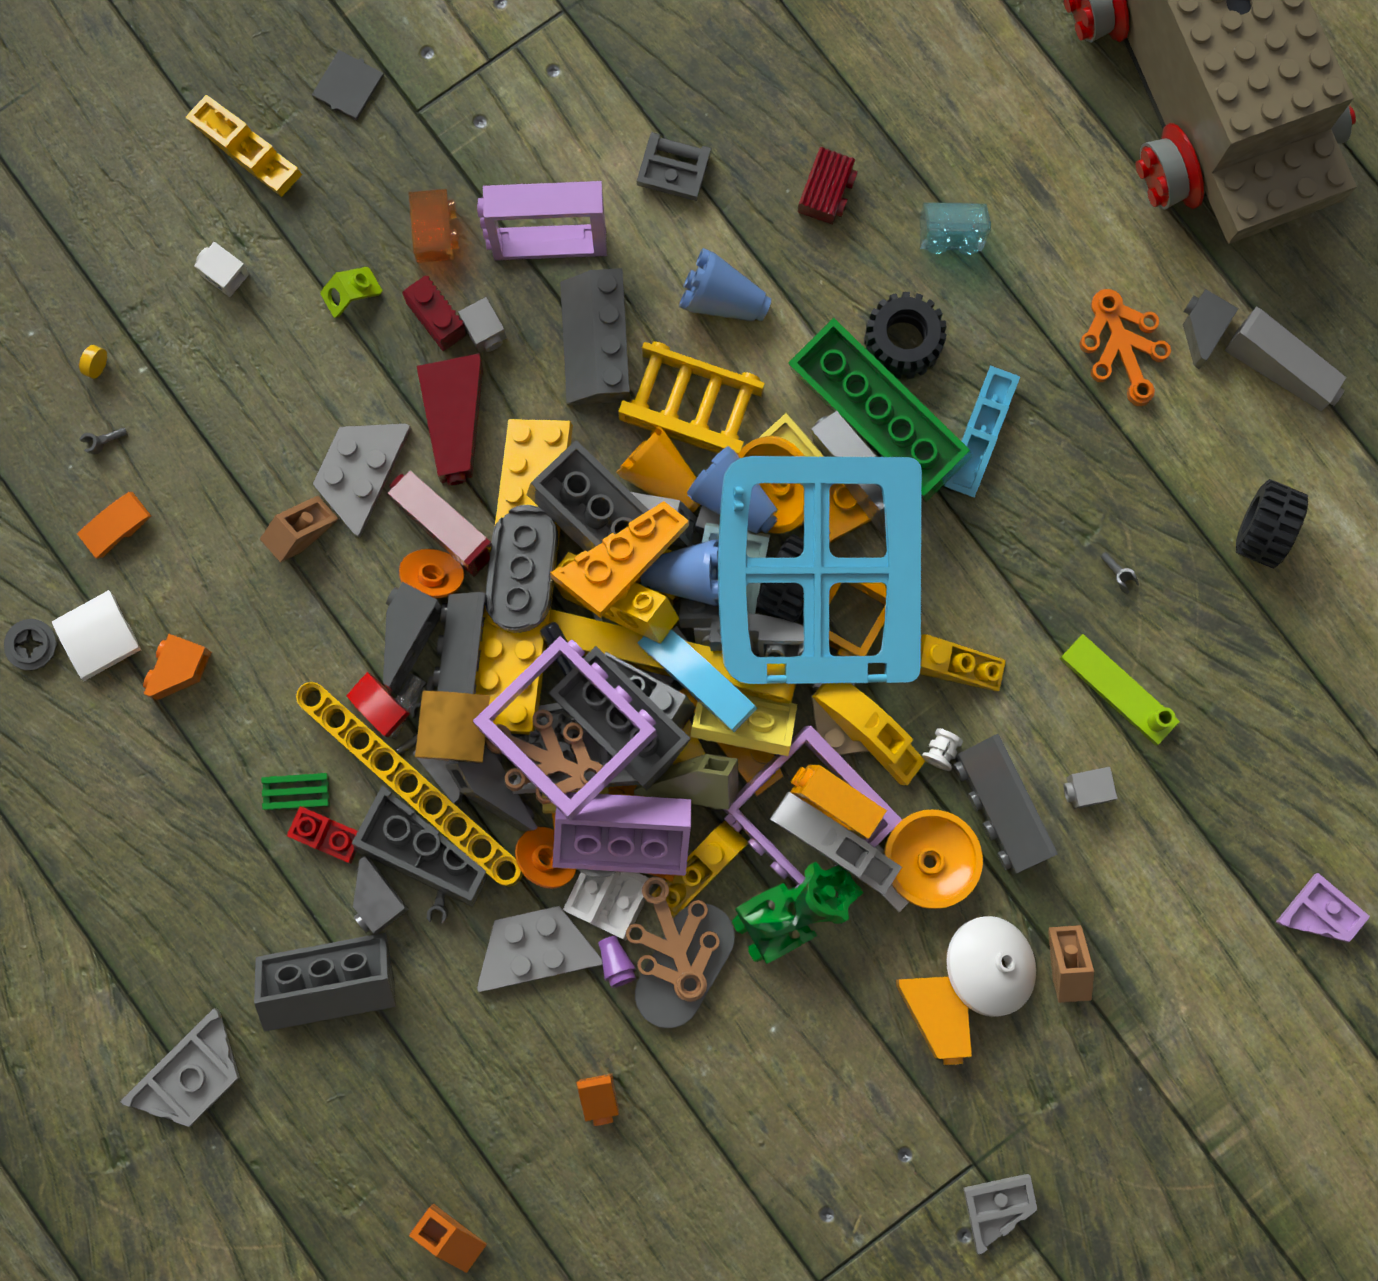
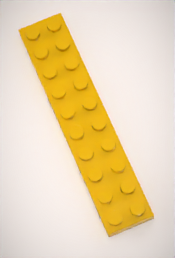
M508 419L495 525L501 517L503 518L509 513V510L516 506H537L526 495L530 483L571 445L573 430L571 421ZM556 524L557 530H558V546H559V537H560V529H561V528ZM484 605L483 617H485L483 639L480 641L479 646L481 655L479 671L476 672L475 685H477L476 694L490 696L489 705L546 650L547 644L542 638L540 630L543 626L549 624L551 607L548 615L540 625L527 632L513 633L500 628L492 620ZM543 672L492 721L495 725L501 724L506 726L511 734L530 735V731L535 730L533 715L539 710Z

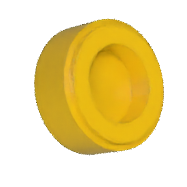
M96 345L87 347L79 362L81 374L93 379L100 376L107 362L106 350Z

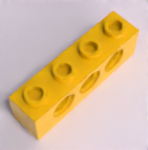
M568 552L556 568L559 566L563 568L574 561V557L577 555ZM554 581L563 598L590 610ZM636 582L603 615V617L661 644L679 620L678 615L666 596Z

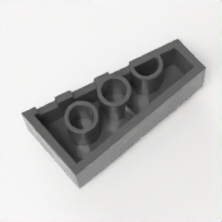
M381 786L352 842L354 850L473 907L487 880L486 870L457 846L449 842L438 830L425 822L386 787Z

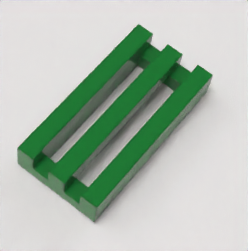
M328 773L261 777V783L263 784L262 810L298 809L300 806L304 808L330 807ZM321 781L322 786L287 789H271L270 784ZM322 794V799L271 803V797Z

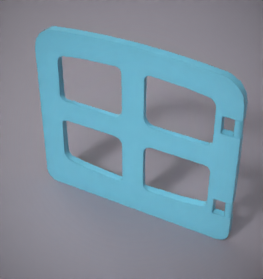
M749 456L739 458L729 466L723 478L720 508L718 598L723 663L731 677L739 682L748 684L912 682L917 679L921 670L922 481L921 465L917 460L910 457ZM797 483L803 486L804 549L800 556L795 558H751L747 556L748 512L751 491L756 484ZM876 484L881 488L885 512L887 549L884 557L838 558L831 554L829 549V490L831 485ZM881 582L885 584V622L880 652L874 656H832L829 652V591L831 586L835 583ZM749 583H798L802 586L804 591V650L802 655L797 657H757L752 653L748 630L746 586ZM868 663H885V674H868ZM767 664H785V675H767Z

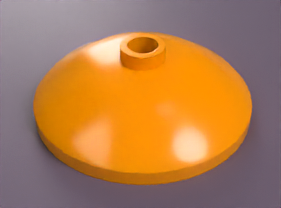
M764 436L746 444L738 456L744 458L749 456H804V454L786 439L777 436ZM759 483L778 509L775 514L778 521L768 532L785 533L796 529L804 523V488L801 484Z
M922 810L907 816L892 830L884 849V855L902 867L891 885L902 898L922 908L941 909L959 903L973 891L981 876L983 855L976 834L966 822L946 811ZM925 857H931L934 860L933 868L925 866Z

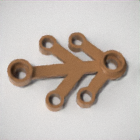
M538 710L533 715V726L540 732L546 750L511 736V732L506 726L496 724L529 759L540 763L536 766L546 776L557 772L570 776V778L555 784L564 794L580 790L588 782L584 778L585 773L591 771L597 774L603 768V765L599 762L591 761L583 742V728L578 723H569L563 730V738L568 744H571L577 764L564 758L552 728V714L547 710ZM540 716H546L549 722L546 725H539L536 720ZM571 729H576L580 735L573 739L568 737L567 732ZM485 736L487 748L493 753L501 754L502 752ZM516 768L509 770L505 775V784L512 791H518L525 784L531 782ZM512 775H518L522 780L519 784L513 785L509 782V778ZM536 788V798L540 803H552L548 798L541 797L539 794L540 790Z
M652 877L644 883L642 895L647 902L654 905L666 940L645 931L644 927L640 924L630 925L626 930V938L633 944L641 943L672 957L678 972L657 964L656 959L651 955L642 956L638 960L637 967L644 975L652 974L674 984L675 993L682 1000L696 1001L706 992L707 981L703 971L712 951L716 950L719 946V937L711 931L703 933L699 939L701 948L692 966H690L686 952L700 920L705 918L708 913V907L701 900L691 902L688 906V917L679 935L666 902L669 887L662 878ZM653 884L661 887L662 892L658 897H652L649 894V887ZM695 904H700L704 908V913L700 917L692 914L691 909ZM633 927H638L642 931V937L639 940H633L629 935ZM707 935H712L716 940L712 948H707L703 944V939ZM647 958L651 959L654 963L653 969L649 972L641 968V962ZM688 978H693L696 981V988L693 991H687L684 988V981Z

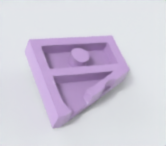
M1317 873L1313 875L1276 923L1300 931L1350 942L1370 916Z

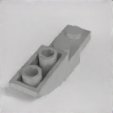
M747 613L751 651L753 654H759V657H797L802 655L804 650V626L780 618ZM694 628L695 643L710 647L711 628Z
M787 792L770 818L774 823L882 895L886 893L902 868L879 852L877 848L790 792Z

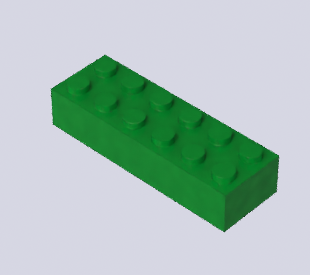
M834 317L788 362L792 372L833 412L837 411L879 457H910L919 462L922 470L921 498L925 502L972 458L971 450Z

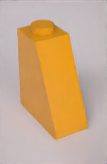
M949 977L896 980V987L934 1058L943 1059V1065L963 1064V1057H972L968 1006L955 993Z

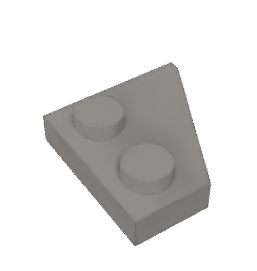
M1029 1174L963 1188L975 1249L978 1254L987 1251L988 1245L1002 1234L1003 1236L1007 1235L1015 1228L1019 1221L1027 1219L1037 1211L1032 1180Z

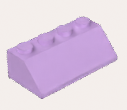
M570 792L565 795L571 799L577 792ZM598 794L571 821L556 807L553 867L686 875L691 829V799Z

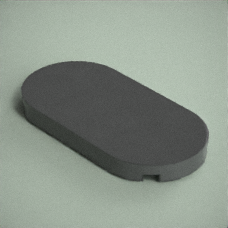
M520 505L509 510L508 514L498 520L492 535L485 606L492 620L500 628L513 633L527 632L540 625L548 615L552 602L554 580L551 578L550 572L555 570L558 530L555 522L545 511L533 505Z
M700 904L693 905L691 909L692 914L696 917L702 916L704 913L703 906ZM706 904L708 913L705 918L700 920L686 952L690 966H692L701 948L699 944L700 936L705 932L711 931L719 937V946L716 950L712 951L703 971L707 981V988L700 999L692 1002L682 1000L675 993L674 984L652 974H641L635 988V1000L640 1013L650 1023L663 1028H673L686 1023L697 1012L734 945L733 925L728 916L719 908ZM688 907L681 910L673 919L679 935L688 917ZM707 935L703 939V944L707 948H712L716 943L712 935ZM655 950L652 956L656 959L657 964L678 972L672 957ZM651 959L644 969L646 972L651 971L654 967ZM693 978L686 979L684 981V988L687 991H693L696 988V981Z

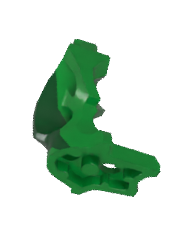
M814 862L804 871L805 879L798 887L788 889L782 883L738 906L735 909L738 915L732 920V924L738 933L744 934L748 931L754 943L748 946V952L753 961L764 960L768 964L815 938L817 934L814 930L811 931L808 927L809 924L818 922L842 924L849 920L848 907L863 894L861 887L854 882L851 874L839 865L825 871L821 869L817 862ZM770 900L775 903L774 910L769 907L768 902ZM797 930L800 936L792 938L793 931Z

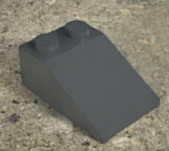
M402 582L399 589L395 587L391 591L386 601L389 607L386 612L383 684L395 695H398L440 620L442 609L438 600Z

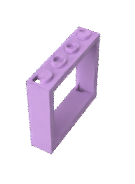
M602 181L483 186V198H478L477 212L478 218H480L481 229H483V237L486 239V250H492L494 260L607 256ZM590 217L591 224L499 228L497 220Z
M559 636L473 720V723L571 821L657 736V733L653 727L656 724L655 720L643 709L638 713L629 704L632 698L619 685L614 689L606 681L609 677L608 674L597 663L594 662L590 666L582 658L585 652L575 641L571 639L567 643ZM561 654L640 730L571 799L492 722Z
M804 726L792 738L789 756L776 754L738 792L730 809H723L728 814L724 818L726 822L737 832L743 829L751 838L747 843L760 856L766 853L774 861L770 865L771 868L782 879L789 876L797 885L796 887L803 883L805 877L742 814L739 808L803 744L838 778L887 810L870 838H862L863 840L876 847L902 821L888 804L812 726Z

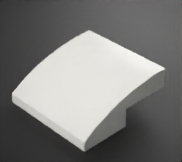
M109 590L52 621L67 655L83 682L141 650L130 625L124 619L114 595Z
M581 872L563 910L627 941L626 930L630 925L635 924L646 901L642 895V887L649 878L636 872H616L609 877H591Z

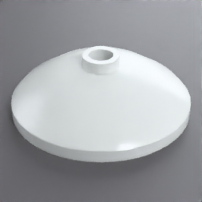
M984 916L963 924L951 939L947 952L948 976L955 993L966 1006L979 1014L998 1017L1017 1011L1027 1002L1035 985L1036 963L1029 942L1018 928L1004 919ZM1002 958L1005 961L1006 967L1002 965Z

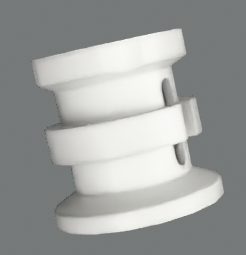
M937 728L935 732L937 737L935 740H931L928 746L930 748L929 753L924 752L922 757L928 763L940 769L950 771L952 766L949 762L951 759H955L957 755L956 748L962 745L963 740L949 731Z

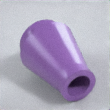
M611 936L598 942L601 949L605 981H609L611 988L620 987L635 980L634 971L636 968L620 945L617 936Z

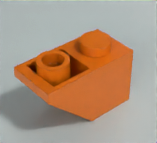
M168 634L167 639L162 640L157 648L156 658L158 660L154 670H150L145 677L143 688H145L144 695L154 700H159L200 682L212 652L204 646Z
M435 1204L428 1208L409 1235L433 1255L466 1273L487 1245V1243Z

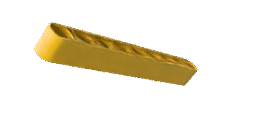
M551 610L549 623L556 622L566 640L569 642L572 639L585 652L583 656H586L597 646L604 654L608 652L637 669L672 677L637 644L643 635L624 626ZM687 642L741 693L779 703L789 704L792 702L796 684H748L739 682L731 677L726 670L722 651H711L709 646ZM767 664V675H785V664Z
M315 682L304 683L300 686L296 695L299 706L453 844L486 870V873L499 884L508 887L516 885L521 880L523 873L518 867L516 858L326 689ZM312 691H320V702L316 706H308L306 703L308 694ZM343 712L345 714L344 724L338 728H332L330 725L331 716L334 713ZM361 733H366L369 735V744L364 749H356L354 747L355 737ZM392 755L394 760L393 766L387 771H380L378 769L380 757ZM408 776H415L418 780L416 790L410 793L404 792L402 790L403 780ZM434 797L440 798L442 800L440 812L434 815L428 814L426 811L428 800ZM456 819H463L467 824V829L461 836H453L450 832V825ZM479 841H488L491 844L490 854L485 858L476 857L474 853L475 845ZM506 862L513 863L516 868V873L510 880H502L498 873L499 867Z

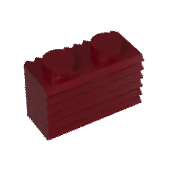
M820 147L799 201L797 212L832 225L836 216L842 218L848 199L843 198L846 188H853L858 171L853 170L855 159Z
M423 276L402 292L406 304L442 351L447 350L466 336L467 331L463 320L456 314V310H453L452 305H449L448 300L441 294V291L438 290L429 276Z

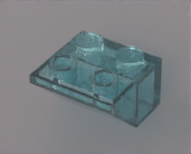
M923 202L920 212V249H928V252L936 254L944 253L947 250H959L962 254H974L978 250H983L991 231L987 204Z

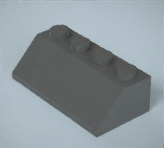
M622 268L589 270L561 281L567 405L622 402V400L630 402Z
M577 440L530 483L526 494L572 540L587 552L601 544L602 539L612 533L617 534L628 527L631 521L649 511Z
M483 592L450 594L448 603L442 604L441 622L446 623L444 635H439L437 643V654L442 655L441 666L435 667L433 686H438V691L476 694V672L479 671L481 655L479 646L480 641L483 639L485 622L483 613L486 594Z
M595 646L583 659L590 666L594 662L597 663L608 674L609 677L606 681L614 689L618 685L624 689L632 698L629 704L638 713L642 709L645 710L656 722L653 727L656 729L657 736L624 768L647 791L671 767L691 738ZM576 667L549 692L551 697L612 758L640 731Z
M999 734L956 755L957 763L953 764L955 772L961 782L966 780L971 790L968 793L969 800L975 811L981 810L986 821L982 823L984 831L990 841H996L1000 849L997 856L1005 871L1010 869L1013 875L1058 854Z
M386 932L256 957L254 1004L263 1031L396 1007L395 981Z

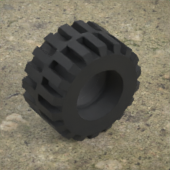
M903 292L902 297L898 298L897 294L894 293L889 296L888 301L882 299L878 303L877 308L872 310L865 330L864 344L867 345L866 349L888 371L893 372L897 379H900L901 375H906L907 379H912L916 373H919L920 376L925 374L928 367L932 368L936 364L946 341V321H941L943 313L940 308L937 310L933 309L935 303L932 300L922 301L923 295L918 293L915 298L910 297V292ZM896 323H909L920 331L923 343L914 349L899 348L888 338L887 329Z
M1272 479L1266 481L1257 491L1244 516L1236 539V553L1272 569L1281 564L1294 545L1303 525L1308 509V495Z
M792 534L785 540L776 558H795L800 556L804 549V539ZM763 583L757 597V607L780 619L796 622L804 610L803 588L798 583Z

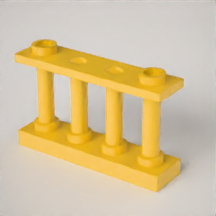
M653 341L652 344L644 342L642 356L650 360L635 400H631V402L622 400L618 411L619 420L650 431L660 426L670 438L717 454L729 446L738 455L743 448L744 441L739 440L737 434L751 394L762 397L765 383L761 382L760 378L754 374L743 372L741 375L670 351V347L661 342ZM663 363L680 370L666 408L659 413L650 410L647 402L660 366ZM691 374H695L710 380L696 419L688 423L679 420L677 412ZM721 384H725L739 389V393L726 429L721 431L720 434L709 430L707 423Z

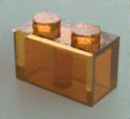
M447 189L409 192L413 252L417 263L455 260L454 249L459 248L458 230H452L451 219L457 218L455 199L449 200Z

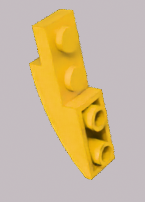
M822 683L812 696L853 741H860L900 785H908L925 763V759L911 745L913 739L882 708L851 683Z

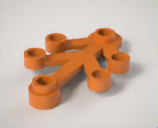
M1112 289L1100 290L1092 299L1091 308L1095 317L1088 332L1080 340V348L1085 353L1095 352L1100 345L1099 335L1107 322L1111 336L1100 360L1091 369V377L1097 382L1106 381L1111 375V364L1118 351L1131 382L1127 390V398L1135 406H1144L1153 398L1155 389L1149 380L1144 379L1132 347L1150 355L1156 362L1165 361L1171 353V347L1165 341L1153 342L1126 330L1121 322V319L1139 325L1142 332L1152 333L1159 325L1157 314L1154 312L1143 314L1125 306L1121 295ZM1108 299L1112 301L1113 307L1106 308L1103 305V300ZM1150 318L1154 322V326H1146L1144 319ZM1085 339H1093L1095 346L1088 347L1085 344ZM1162 347L1165 350V355L1159 356L1155 352V348ZM1096 368H1104L1106 375L1099 376L1096 373ZM1144 386L1147 389V394H1139L1137 387Z

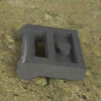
M651 132L638 174L637 186L697 201L712 148L702 146V148L661 138V134ZM657 150L694 159L698 162L697 165H692L655 154Z

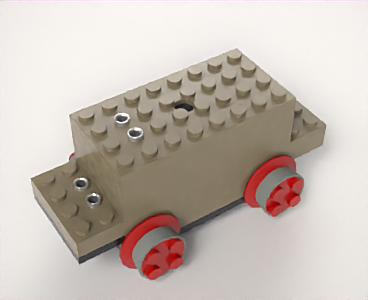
M1063 0L1066 11L1072 13L1076 34L1081 41L1085 39L1086 41L1093 42L1106 34H1109L1115 41L1121 42L1124 40L1163 129L1161 139L1142 144L1140 160L1135 163L1139 177L1145 180L1148 198L1153 207L1159 206L1165 210L1183 201L1186 206L1195 209L1202 205L1203 198L1207 196L1227 243L1230 244L1345 201L1357 187L1338 145L1349 140L1352 125L1356 123L1355 112L1351 106H1348L1354 97L1310 0Z

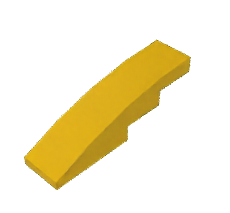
M205 95L186 116V119L207 138L279 196L282 197L303 175L295 165L278 154L272 145L252 132L245 122L208 95Z

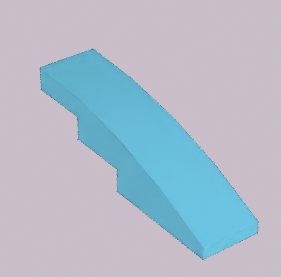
M990 365L961 440L971 450L972 458L945 483V487L975 497L1020 376Z
M672 629L661 644L645 636L637 643L669 675L687 689L698 702L733 732L757 709L743 693Z

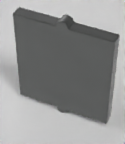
M338 50L312 93V97L330 106L333 112L338 110L357 120L384 74L365 64L362 58L358 60Z

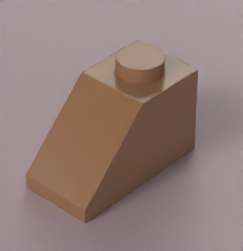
M315 496L275 515L260 540L281 563L304 551L334 525L339 518L319 496Z
M1082 926L1049 927L1052 978L1058 1002L1092 1000L1094 969Z

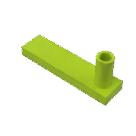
M1084 634L1059 658L1155 746L1159 745L1180 722L1175 717L1173 710L1161 705Z

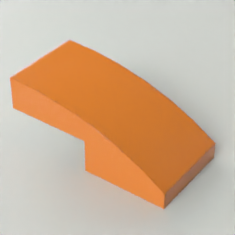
M128 492L93 518L77 535L95 558H103L123 537H131L151 515L135 494Z

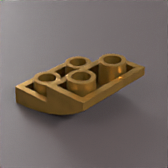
M422 691L415 757L482 763L485 735L476 727L473 720L489 706L490 696L457 692Z

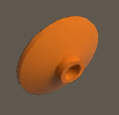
M421 549L408 554L402 560L399 568V577L401 582L433 598H443L459 590L463 583L464 571L461 564L450 554L435 549Z
M537 827L534 831H526L517 842L515 856L518 867L528 880L540 887L550 889L562 887L573 878L576 869L553 867L554 829Z

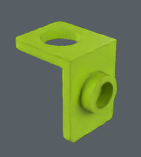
M362 267L336 272L320 294L332 316L337 318L340 317L352 301L379 296L382 293V289L370 268ZM333 288L340 295V304L338 306L332 300Z

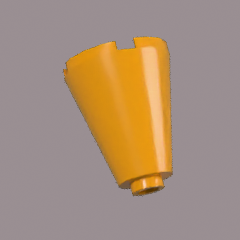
M658 426L650 433L651 437L643 441L631 453L616 473L622 479L652 496L680 500L693 513L700 504L691 500L687 492L695 481L696 476L666 432Z

